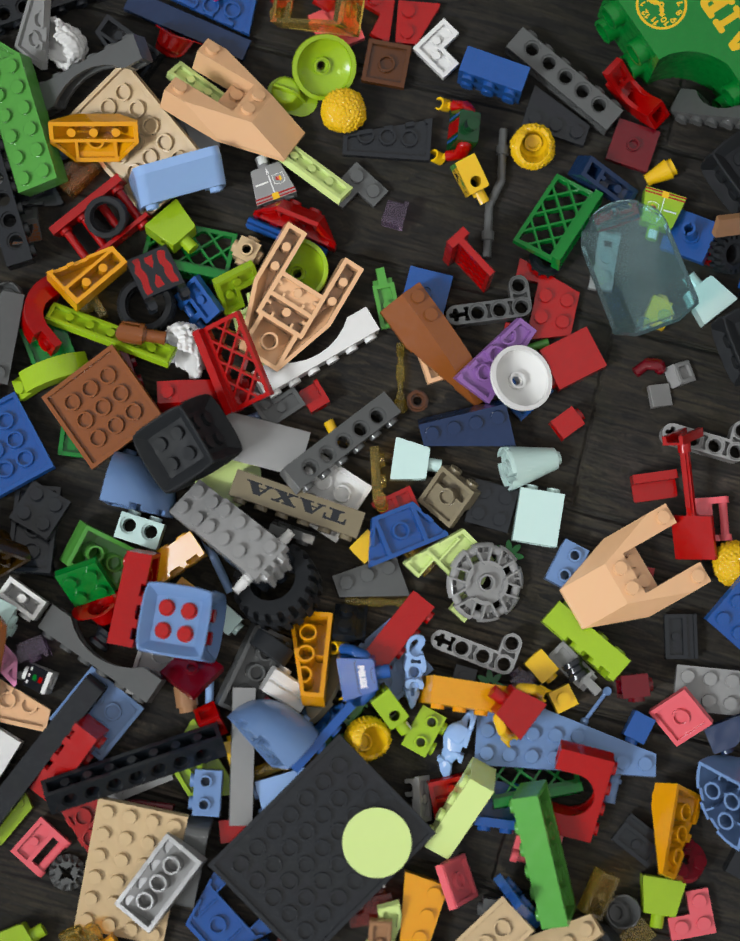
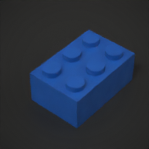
M467 46L459 68L457 83L467 90H479L484 96L499 97L504 103L518 104L530 67Z

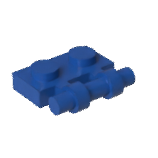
M198 274L186 283L190 290V299L182 301L179 293H176L174 297L178 302L177 306L180 310H184L190 318L188 321L198 326V328H204L206 326L202 320L206 324L211 323L225 309Z

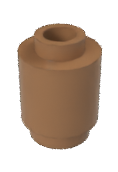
M173 687L176 709L179 708V714L194 712L193 710L199 705L198 697L193 701L179 689Z

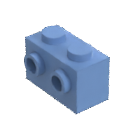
M565 538L543 579L561 588L588 557L589 550Z
M196 768L195 773H191L190 787H194L193 796H189L188 810H192V816H221L224 770Z

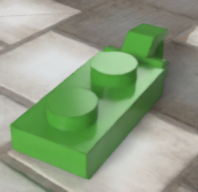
M381 267L375 270L377 280L372 281V289L380 328L384 330L391 327L379 312L397 299V294L392 277L386 278L385 269Z

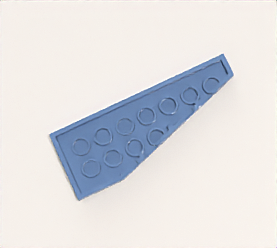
M543 709L521 740L518 738L517 741L515 739L510 741V748L501 741V737L497 733L493 722L494 713H488V716L477 715L474 757L491 767L561 771L555 769V757L560 740L562 739L613 752L614 760L618 762L615 775L656 777L655 753L547 709Z

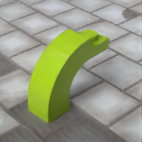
M85 351L71 352L45 359L19 372V377L11 381L19 400L26 401L41 390L61 383L86 364L88 358Z

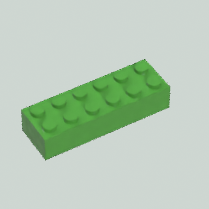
M20 52L0 60V134L19 194L31 197L68 182L59 149L50 144L48 121L50 119L32 59Z
M547 780L520 783L509 801V807L516 819L514 828L516 835H519L521 840L520 854L522 857H525L526 861L525 875L527 879L530 878L531 882L530 895L531 899L535 900L536 920L540 921L542 929L568 927L577 907Z

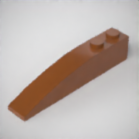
M420 282L379 312L408 351L413 352L423 363L431 367L438 373V376L451 384L471 404L475 406L483 402L453 379L473 358Z

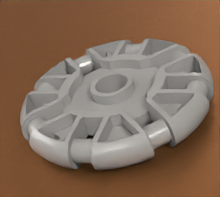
M480 542L472 544L471 548L466 551L463 549L454 558L450 565L452 567L450 575L446 578V589L448 597L452 598L454 602L453 607L463 617L469 620L473 618L477 622L482 623L498 620L499 616L503 614L507 615L516 606L520 599L518 597L520 589H523V572L516 562L517 558L510 550L502 545L495 546L493 542ZM492 554L496 555L495 562L490 560ZM476 555L479 561L472 562L470 558ZM509 566L510 571L508 574H505L503 569ZM460 570L465 571L463 580L458 579ZM488 576L491 580L490 586L483 589L481 581L484 577ZM508 585L512 586L510 594L506 593ZM464 592L468 596L463 600L460 596V593ZM498 600L500 606L495 608L492 603ZM477 603L482 605L479 611L475 610Z

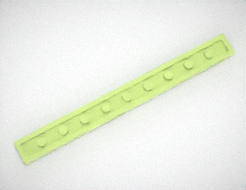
M182 61L178 62L167 72L166 78L172 81L177 77L217 102L224 94L223 91ZM297 146L284 162L279 161L338 205L353 189L352 186Z

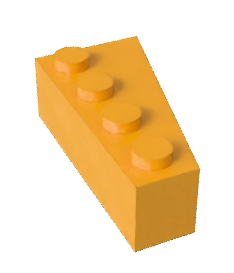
M314 611L311 617L307 616L303 619L304 623L293 625L294 628L291 629L302 705L325 707L334 617L333 613Z

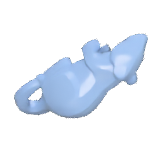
M421 634L412 635L406 643L407 652L403 660L405 686L402 689L410 709H413L420 694L419 689L424 688L422 674L426 672V660L421 649L425 644V638ZM417 640L418 642L410 648L411 642Z
M469 710L461 720L449 724L443 733V749L441 754L437 756L439 770L443 777L451 775L452 764L455 760L460 764L462 763L464 753L461 750L463 747L467 748L477 715H474L472 710Z

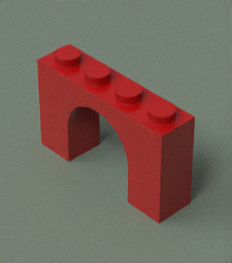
M560 740L555 757V769L586 778L591 783L593 792L587 801L577 806H566L552 802L559 835L591 843L593 835H597L599 829L598 816H602L605 809L604 796H608L611 789L610 776L615 775L618 762H615L613 752Z

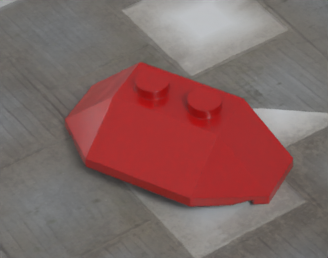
M282 199L254 211V218L280 229L287 222L292 223L308 233L305 239L324 246L335 253L336 242L325 216L322 215V211L310 207V209L302 207V203L294 199L289 201Z

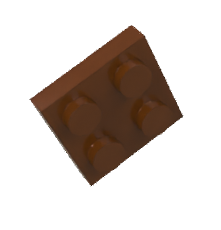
M369 38L361 83L404 90L412 46Z

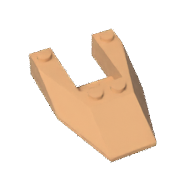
M208 38L198 49L192 69L224 87L227 91L217 102L175 77L164 90L160 108L217 142L284 162L303 138L305 132L279 102L227 49Z
M290 222L284 224L253 280L245 317V323L261 362L276 372L331 326L364 270L346 257L341 259L321 294L289 275L285 271L308 234ZM240 340L239 349L243 352H246L247 345L245 341Z
M666 503L602 539L559 591L581 629L650 617L711 582L701 562H698L657 585L635 546L677 523Z

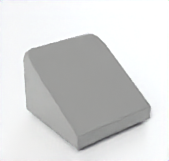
M689 360L672 364L666 367L664 372L671 389L696 381Z
M669 383L649 385L647 387L651 409L673 405Z

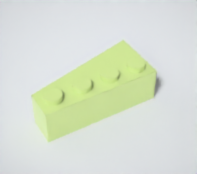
M472 757L455 788L449 794L443 808L441 807L438 810L434 823L432 825L429 824L436 834L424 847L446 859L450 858L493 795L496 779L495 768Z

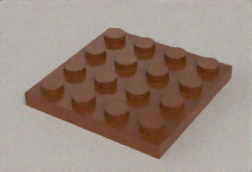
M113 344L41 397L92 470H95L110 459L115 451H120L133 441V435L140 428L162 414L159 407Z

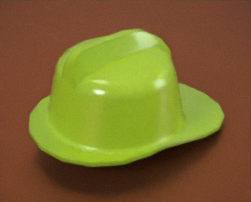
M279 77L268 86L267 91L288 114L304 117L313 113L317 107L318 100L305 95L296 85L294 78Z

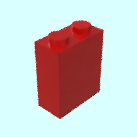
M587 326L538 352L546 360L551 370L552 389L556 388L557 392L605 369L607 366Z

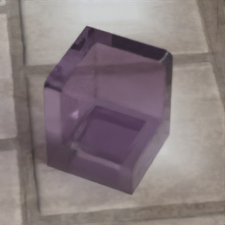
M388 200L382 216L381 226L402 231L409 201H405L402 204Z

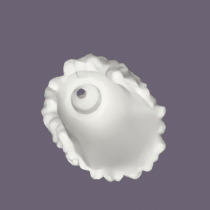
M50 16L48 59L54 61L59 69L66 71L70 65L82 62L85 59L89 50L87 39L78 28L61 21L56 16Z
M178 321L171 326H167L165 330L167 331L165 343L177 347V352L171 363H175L177 368L180 367L182 370H186L189 374V379L196 380L202 376L205 364L192 332L201 328L189 322Z

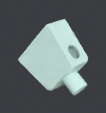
M693 272L684 279L691 288V291L684 296V299L701 328L737 300V297L712 275L701 281L697 274Z
M396 437L390 481L426 480L427 471L438 472L442 465V459L429 458L430 447Z

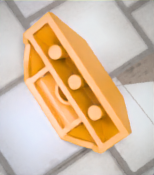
M72 114L48 121L50 144L57 147L75 162H120L139 144L138 120L121 114Z

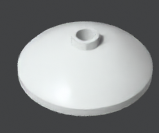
M513 345L498 353L492 362L490 370L491 384L497 397L506 406L518 411H530L538 408L548 399L552 389V374L546 360L536 350L524 345Z

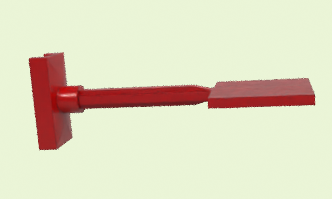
M698 427L687 432V428H681L662 436L663 445H677L678 453H680L686 515H673L677 522L672 525L675 559H718L713 515H697L690 452L691 441L704 436L703 427Z

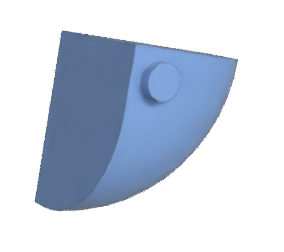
M124 449L123 452L115 451L106 472L100 500L107 505L173 519L174 517L170 514L169 510L176 504V493H165L156 484L141 457L136 456L137 451Z
M272 699L248 701L237 707L227 716L272 768L289 769L310 748L318 736V731L313 726V722H310L308 715L304 714L302 716L292 707Z
M728 755L705 757L699 761L696 774V787L699 788L702 800L700 802L706 819H710L718 830L716 833L727 844L740 851V758Z

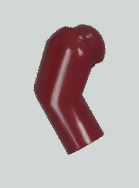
M648 357L633 367L632 371L637 377L647 370H653L660 375L666 371V366L662 359Z

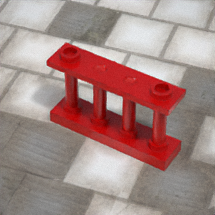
M116 173L48 229L54 236L59 238L61 236L65 237L80 258L83 259L89 254L72 232V227L78 222L84 225L99 245L100 249L97 251H100L110 246L116 248L138 230H144L145 224L153 216L148 212L141 215L123 191V186L127 182L121 175ZM113 195L117 196L125 204L135 221L128 225L119 235L107 242L105 238L95 236L88 230L84 213L87 205L93 199L99 196ZM106 204L98 206L96 210H100L110 225L115 228L119 221Z

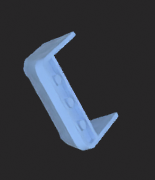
M218 145L140 165L132 169L128 179L136 207L140 213L145 208L146 211L156 210L160 208V203L168 199L204 189L205 191L210 190V193L213 194L222 191L226 186L223 162Z

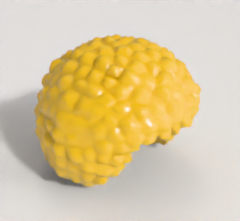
M346 87L337 88L329 92L325 99H323L321 117L324 126L339 133H350L363 126L366 121V105L359 92Z
M524 124L510 139V153L514 162L521 168L530 169L531 171L542 169L555 157V140L552 132L543 124Z
M738 540L721 543L717 547L718 559L712 560L714 575L725 586H731L740 576V541Z
M371 715L354 719L347 726L343 736L367 762L383 756L390 748L392 742L390 729L387 727V724L378 717Z

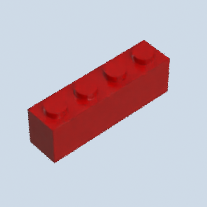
M414 590L366 649L370 655H375L377 666L390 664L395 657L399 660L406 651L404 645L412 635L420 634L419 626L423 622L427 624L435 615L432 612L434 606Z

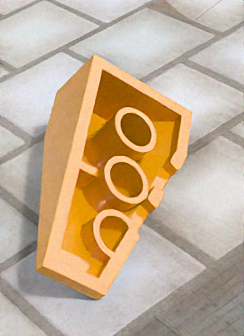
M655 783L651 803L659 874L670 879H676L684 858L683 848L685 842H690L692 836L689 832L692 824H697L701 807V796L676 783Z

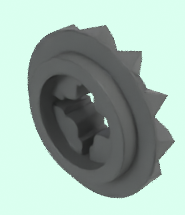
M60 855L53 860L49 868V879L55 887L62 891L74 890L83 882L85 866L82 860L75 855ZM73 865L74 867L70 872L72 878L67 876L61 880L60 878L63 874L61 869L63 867L67 869Z

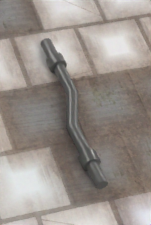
M506 128L499 129V144L496 146V155L498 156L497 180L488 197L490 201L485 204L484 230L481 233L483 258H491L492 241H494L495 236L493 231V209L506 182L507 156H509V146L507 145L508 129Z

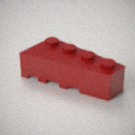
M137 548L127 550L123 559L124 567L107 643L130 648L136 647L137 627L143 595L149 581L157 582L161 553Z
M86 714L73 725L72 731L61 742L63 747L60 746L50 758L51 763L42 769L30 786V789L44 800L41 780L80 768L83 765H88L94 758L92 752L95 748L100 749L108 738L105 735L109 729L90 714Z

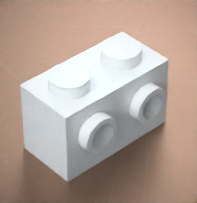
M12 576L8 578L0 589L2 600L16 606L17 610L20 611L19 616L28 622L31 620L38 621L51 604Z

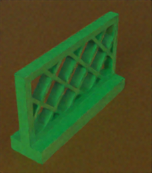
M556 174L513 239V243L550 262L551 267L559 271L601 206L604 193L597 189L592 192ZM559 182L565 185L568 191L556 193L555 186ZM580 193L587 196V199L580 203H575L573 195ZM570 196L572 204L561 207L558 198ZM554 199L557 208L545 210V201ZM574 209L576 216L565 220L562 212ZM559 213L561 221L549 223L547 215ZM544 216L546 224L534 227L533 219ZM563 226L564 234L554 237L551 228ZM548 229L550 238L538 240L536 232ZM533 233L535 241L527 243L521 240L524 234ZM552 243L554 249L551 254L542 251L540 245Z
M196 226L197 234L195 237L200 234H207L211 240L201 246L196 238L193 237L192 239L199 245L196 251L192 254H187L182 247L181 251L185 256L179 260H173L183 279L190 280L199 274L205 283L213 285L212 279L224 274L231 268L233 259L231 247L238 238V234ZM148 235L143 253L148 252L150 247L158 243L155 240L151 241L152 238ZM222 238L232 239L231 245L224 250L217 243ZM214 244L219 253L209 258L204 249ZM201 252L206 261L201 264H195L191 257ZM222 256L226 261L225 269L216 268L212 262Z
M502 767L500 772L496 773L495 782L499 778L508 784L509 787L505 793L495 794L494 789V793L491 796L493 810L509 807V801L515 792H509L511 787L515 790L518 788L514 783L520 774L530 781H537L536 778L542 770H539L535 777L532 778L523 772V769L513 768L518 773L511 783L501 776L505 768ZM544 770L553 776V779L548 784L551 799L583 792L579 775L573 774V780L565 781L558 776L560 771H557L555 774L550 770ZM555 779L560 781L558 783H553Z

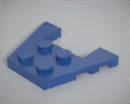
M213 872L185 924L200 941H253L272 932L260 919L252 926H248L218 893L226 883L215 872Z

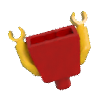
M519 683L516 686L509 684L504 691L497 685L490 689L488 697L495 701L491 708V711L494 713L493 722L497 733L501 737V741L510 748L509 743L512 739L517 741L518 738L520 740L523 738L547 705L544 703L547 701L544 699V695L547 692L551 693V690L542 685L538 686L527 683Z

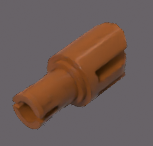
M122 321L115 334L116 338L124 343L142 346L145 342L165 345L167 331L147 329L144 323Z

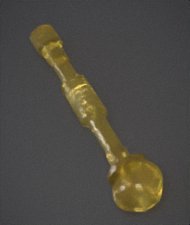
M396 343L398 394L397 399H394V404L401 411L400 414H403L408 409L407 400L404 399L403 381H405L403 357L405 347L402 343Z
M403 596L402 599L397 600L345 597V604L356 606L368 605V607L397 605L400 607L408 596Z

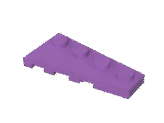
M516 318L459 371L453 379L483 402L489 404L495 396L490 380V370L494 358L507 347L513 345L527 346L537 330L522 318Z

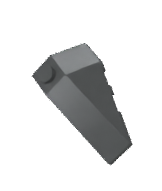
M2 290L0 294V384L8 385L25 297V294Z

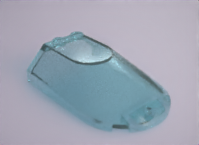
M628 199L606 204L591 215L589 222L582 231L581 249L613 335L637 337L679 322L699 304L698 296L669 225L659 210L652 205L648 206L639 203L638 200Z

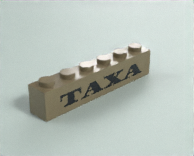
M237 469L229 495L233 497V502L245 505L246 502L254 504V509L265 513L269 509L276 512V517L288 520V517L297 519L296 523L305 527H309L310 524L318 526L317 531L329 535L331 531L338 533V538L349 542L352 541V538L357 540L366 515L365 512L304 493L303 491L296 495L289 486Z

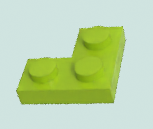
M251 260L212 279L218 300L225 309L223 311L225 316L245 307L240 290L252 285L257 274L255 264Z

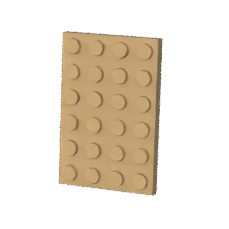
M115 68L70 115L121 114L138 120L139 144L120 162H98L110 177L117 173L125 179L127 184L123 186V191L136 207L128 181L133 168L199 150L200 148L170 113L160 108L161 101L136 71ZM171 199L165 200V201H163L162 203H160V204H159V207H160V208H158V209H156V210L146 211V208H145L144 211L141 213V215H142L143 213H145V212H148L149 214H151L152 216H154V215H155L159 210H161Z
M109 797L98 799L74 928L107 935L113 932L116 937L135 941H164L170 910L156 929L151 933H147L114 903L166 833L169 832L184 840L189 814Z

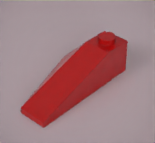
M211 379L157 381V404L162 413L180 405L187 399L202 394L211 395L222 409ZM243 379L241 385L250 388V379ZM242 390L238 394L241 403L246 401L248 393Z

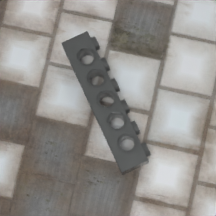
M522 27L507 44L504 53L515 62L530 67V75L602 135H605L624 111L621 109L620 103L615 99L610 100L604 95L605 92L601 87L592 85L583 72L574 70L566 58H560L554 53L555 50L549 44H543L538 40L535 32ZM530 48L535 49L537 54L531 56L527 54L526 50ZM549 62L554 68L551 70L545 69L543 63ZM566 76L570 79V83L564 84L559 78ZM583 90L587 93V96L581 98L577 95L576 91ZM600 104L604 110L598 112L593 108V105Z
M384 391L285 466L279 475L296 495L301 491L304 493L308 492L315 486L313 482L316 479L320 478L323 480L332 472L330 469L333 466L337 465L340 467L348 460L347 456L350 453L357 454L365 447L363 443L368 439L372 442L382 434L381 429L385 426L389 429L398 422L397 416L401 411ZM371 415L378 417L380 423L372 421ZM354 428L361 429L363 435H357ZM337 441H343L347 448L339 447ZM320 454H327L330 461H324ZM303 467H310L313 474L305 473Z

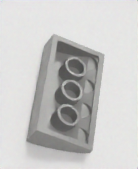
M239 413L226 415L242 446L241 453L232 459L234 461L281 472L285 466L307 450L311 435L309 431Z
M169 832L166 833L114 905L147 933H151L207 861V858L180 838Z

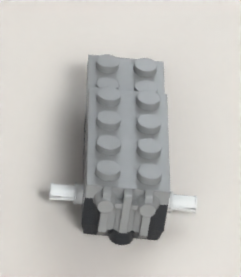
M200 479L169 510L174 518L197 535L204 544L243 574L235 586L232 587L236 594L239 595L251 583L267 593L270 588H274L277 585L276 583L282 584L286 581L287 574L285 572L290 571L295 563L294 556L286 546L291 538L295 536L290 529H287L279 538H276Z

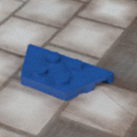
M414 502L375 516L370 521L368 567L376 566L442 539L449 534L445 529L440 528L428 514L422 512L421 508Z
M349 700L345 705L340 703L337 706H332L314 726L318 731V736L310 748L291 766L296 773L304 767L315 753L319 754L325 748V741L330 736L334 737L340 731V724L356 707Z
M501 873L498 874L493 880L510 900L515 910L537 929L541 924L540 921L536 920L533 904L522 894V890L509 876L505 878Z

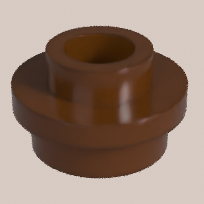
M421 390L410 392L406 400L408 408L414 412L425 410L429 402L427 394ZM414 398H420L422 403L415 405L413 403Z

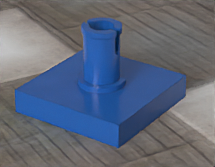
M681 209L673 228L663 244V251L703 266L709 255L708 249L712 248L709 244L711 241L715 242L712 234L715 221Z

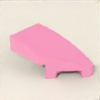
M5 644L0 673L15 687L17 685L18 657Z

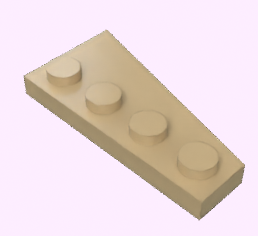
M588 914L572 920L568 927L547 929L528 936L524 941H596L605 935V932L594 914Z

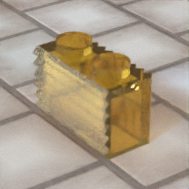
M595 866L577 908L586 915L594 914L597 920L602 921L603 916H605L604 912H607L606 908L609 907L608 904L613 899L612 895H615L614 891H616L620 879L613 873Z

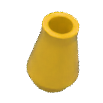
M669 158L666 161L663 159L643 176L650 187L653 184L674 179L678 172Z

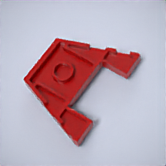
M313 0L312 4L329 13L336 0ZM351 0L379 16L369 36L377 40L389 42L395 0Z
M519 259L516 275H522L528 282L537 284L529 325L537 331L531 340L561 338L570 335L580 292L553 276L548 278L545 275L538 276L537 271H531V264L524 259ZM506 322L504 329L511 323Z

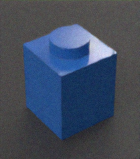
M632 710L621 734L626 736L624 740L636 746L638 743L644 745L656 720L637 710Z

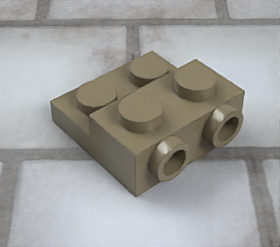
M453 464L451 466L442 465L417 500L449 528H453L465 510H470L482 493L477 489L478 483L470 478L466 480L461 476L462 470Z

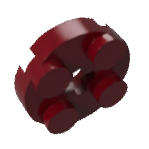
M691 838L689 843L685 842L683 848L687 865L682 862L676 879L682 881V883H692L698 880L707 864L703 849Z

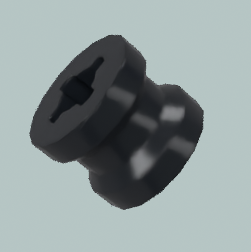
M99 625L96 634L88 640L106 653L109 650L110 643H107L109 631Z
M581 656L561 667L563 671L567 672L570 683L589 673L588 668H585L582 664L583 659Z

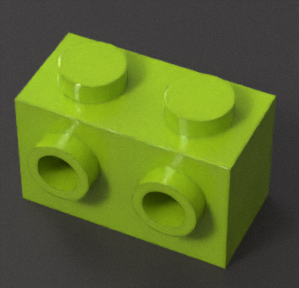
M422 704L411 724L412 729L406 733L401 745L424 758L427 754L432 755L437 746L434 740L438 734L443 735L448 725L445 722L447 718Z

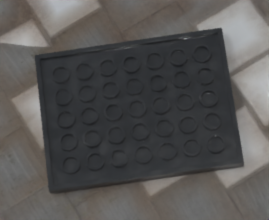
M338 734L208 866L281 941H329L396 874L394 873L383 878H371L358 873L350 866L345 858L342 847L343 833L350 819L358 812L372 807L386 808L397 813L406 822L412 839L411 852L406 863L436 832Z

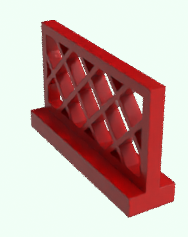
M463 226L446 242L443 261L448 266L455 262L485 293L490 287L495 271L467 242L469 232Z
M240 310L192 332L225 415L238 413L244 410V408L274 394ZM236 318L238 323L237 332L229 329L231 320ZM218 328L222 330L220 341L215 339L212 329ZM227 333L235 336L232 347L225 344ZM240 339L245 341L247 345L245 353L237 350ZM223 348L231 351L228 362L223 359ZM236 354L244 358L241 368L233 364ZM249 360L254 362L256 367L254 374L246 371ZM231 369L239 372L237 382L232 381L230 376ZM244 375L252 378L250 388L241 385ZM257 381L262 383L265 393L259 394L254 391ZM240 390L248 393L244 403H241L238 395Z

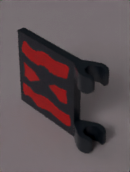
M166 244L126 260L130 274L150 315L158 312V305L153 297L177 287L182 301L190 299V290L185 284Z

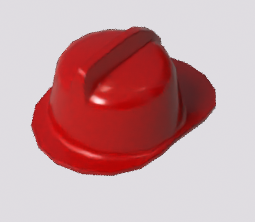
M156 25L160 28L155 48L168 57L179 58L183 56L195 42L179 37L171 31Z
M116 591V594L74 607L72 616L76 620L92 619L100 626L110 624L118 592Z

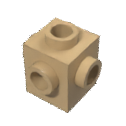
M242 235L240 240L236 239L231 247L232 257L235 260L234 263L239 266L251 260L255 265H259L264 256L262 245L259 244L260 240L251 235H248V237ZM245 246L251 249L249 253L243 252Z

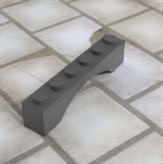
M134 33L126 34L119 42L108 44L99 53H92L87 56L86 60L70 65L68 70L53 74L52 78L48 81L39 82L49 118L65 110L76 89L92 75L113 68L137 71L152 63L153 59L145 37Z
M681 88L669 109V112L675 116V120L683 125L690 123L699 127L707 125L712 128L724 127L728 130L740 129V105L730 108L712 107L697 90Z
M52 604L38 625V628L43 630L42 635L51 641L56 639L61 643L60 648L70 654L73 651L79 655L77 659L87 666L91 664L96 667L97 670L95 672L106 679L108 676L112 678L117 688L122 691L129 690L133 693L132 698L141 704L144 702L152 703L167 681L150 668H126L102 658L85 640L78 621L59 605Z

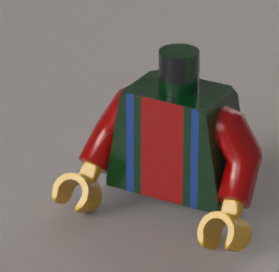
M442 97L436 99L442 101L441 107H435L436 110L448 112L451 109L446 151L442 153L436 149L431 150L430 153L436 156L434 159H430L431 162L442 165L445 160L463 159L477 145L481 113L475 112L474 106L468 101H450Z

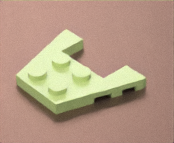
M461 528L406 559L402 564L419 578L434 561L449 576L452 568L450 565L458 553L463 549L465 551L468 550L472 544L478 542L465 529ZM476 555L470 558L472 562L479 561ZM460 570L458 579L463 580L465 571ZM486 577L482 579L481 585H483ZM464 592L460 594L462 600L468 597ZM453 602L448 609L465 623L467 618L456 611L453 607Z

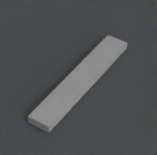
M232 687V712L240 705L255 700L256 688ZM231 722L229 826H247L253 820L254 747Z

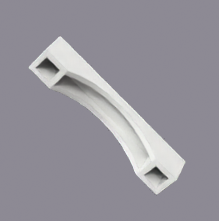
M367 307L347 317L338 337L318 355L307 360L287 363L278 372L263 365L274 392L269 397L271 399L277 397L282 393L281 389L288 385L290 388L296 386L301 382L300 378L307 374L309 377L315 375L320 371L319 367L326 363L328 366L334 364L339 360L338 356L345 352L347 355L353 353L358 349L357 345L364 341L368 344L375 340L380 328ZM257 381L256 386L260 393H265L262 383Z

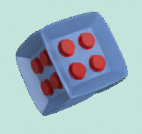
M149 581L140 609L136 635L137 650L145 653L214 663L219 653L226 616V595L221 592H210L192 586Z

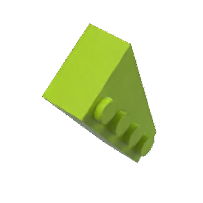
M557 601L540 621L607 681H614L631 661L619 647H614L608 642L609 639L602 632H596L593 628L581 629L566 601L563 603Z

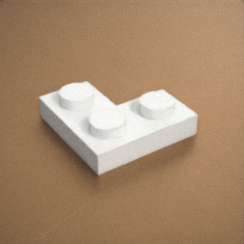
M443 18L413 47V51L442 80L459 66V63L445 50L459 36V32Z

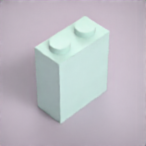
M531 484L520 487L511 541L556 548L565 494H561L560 490L555 488H547V491L538 490V486Z

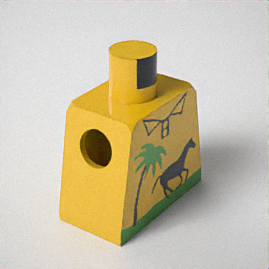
M475 153L450 166L466 198L472 195L477 206L490 201L484 188L489 186V182ZM471 179L476 181V187L471 185Z

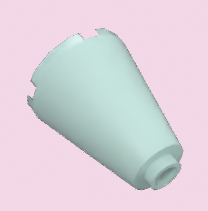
M503 446L499 448L497 457H501L502 463L498 464L499 474L505 487L509 486V491L557 470L559 464L562 463L560 452L556 451L555 448Z

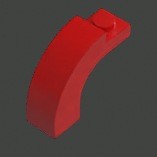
M617 57L602 72L607 80L605 85L614 98L645 125L656 130L670 115L661 99L649 94L635 81L622 59Z
M47 276L36 282L28 292L22 307L20 322L27 341L31 344L38 340L40 348L50 356H53L59 351L62 342L47 325L43 311L51 306L53 302H57L60 294L47 281Z

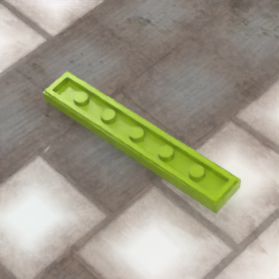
M53 302L44 318L47 324L106 346L113 344L117 350L165 368H169L177 352V347L167 343L162 345L145 342L141 346L119 341L115 334L118 325L80 311L76 312L74 309Z

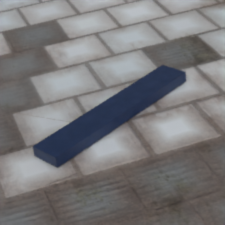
M127 0L123 8L125 12L159 25L192 41L203 44L209 38L227 49L241 62L244 61L252 43L249 39L159 0Z

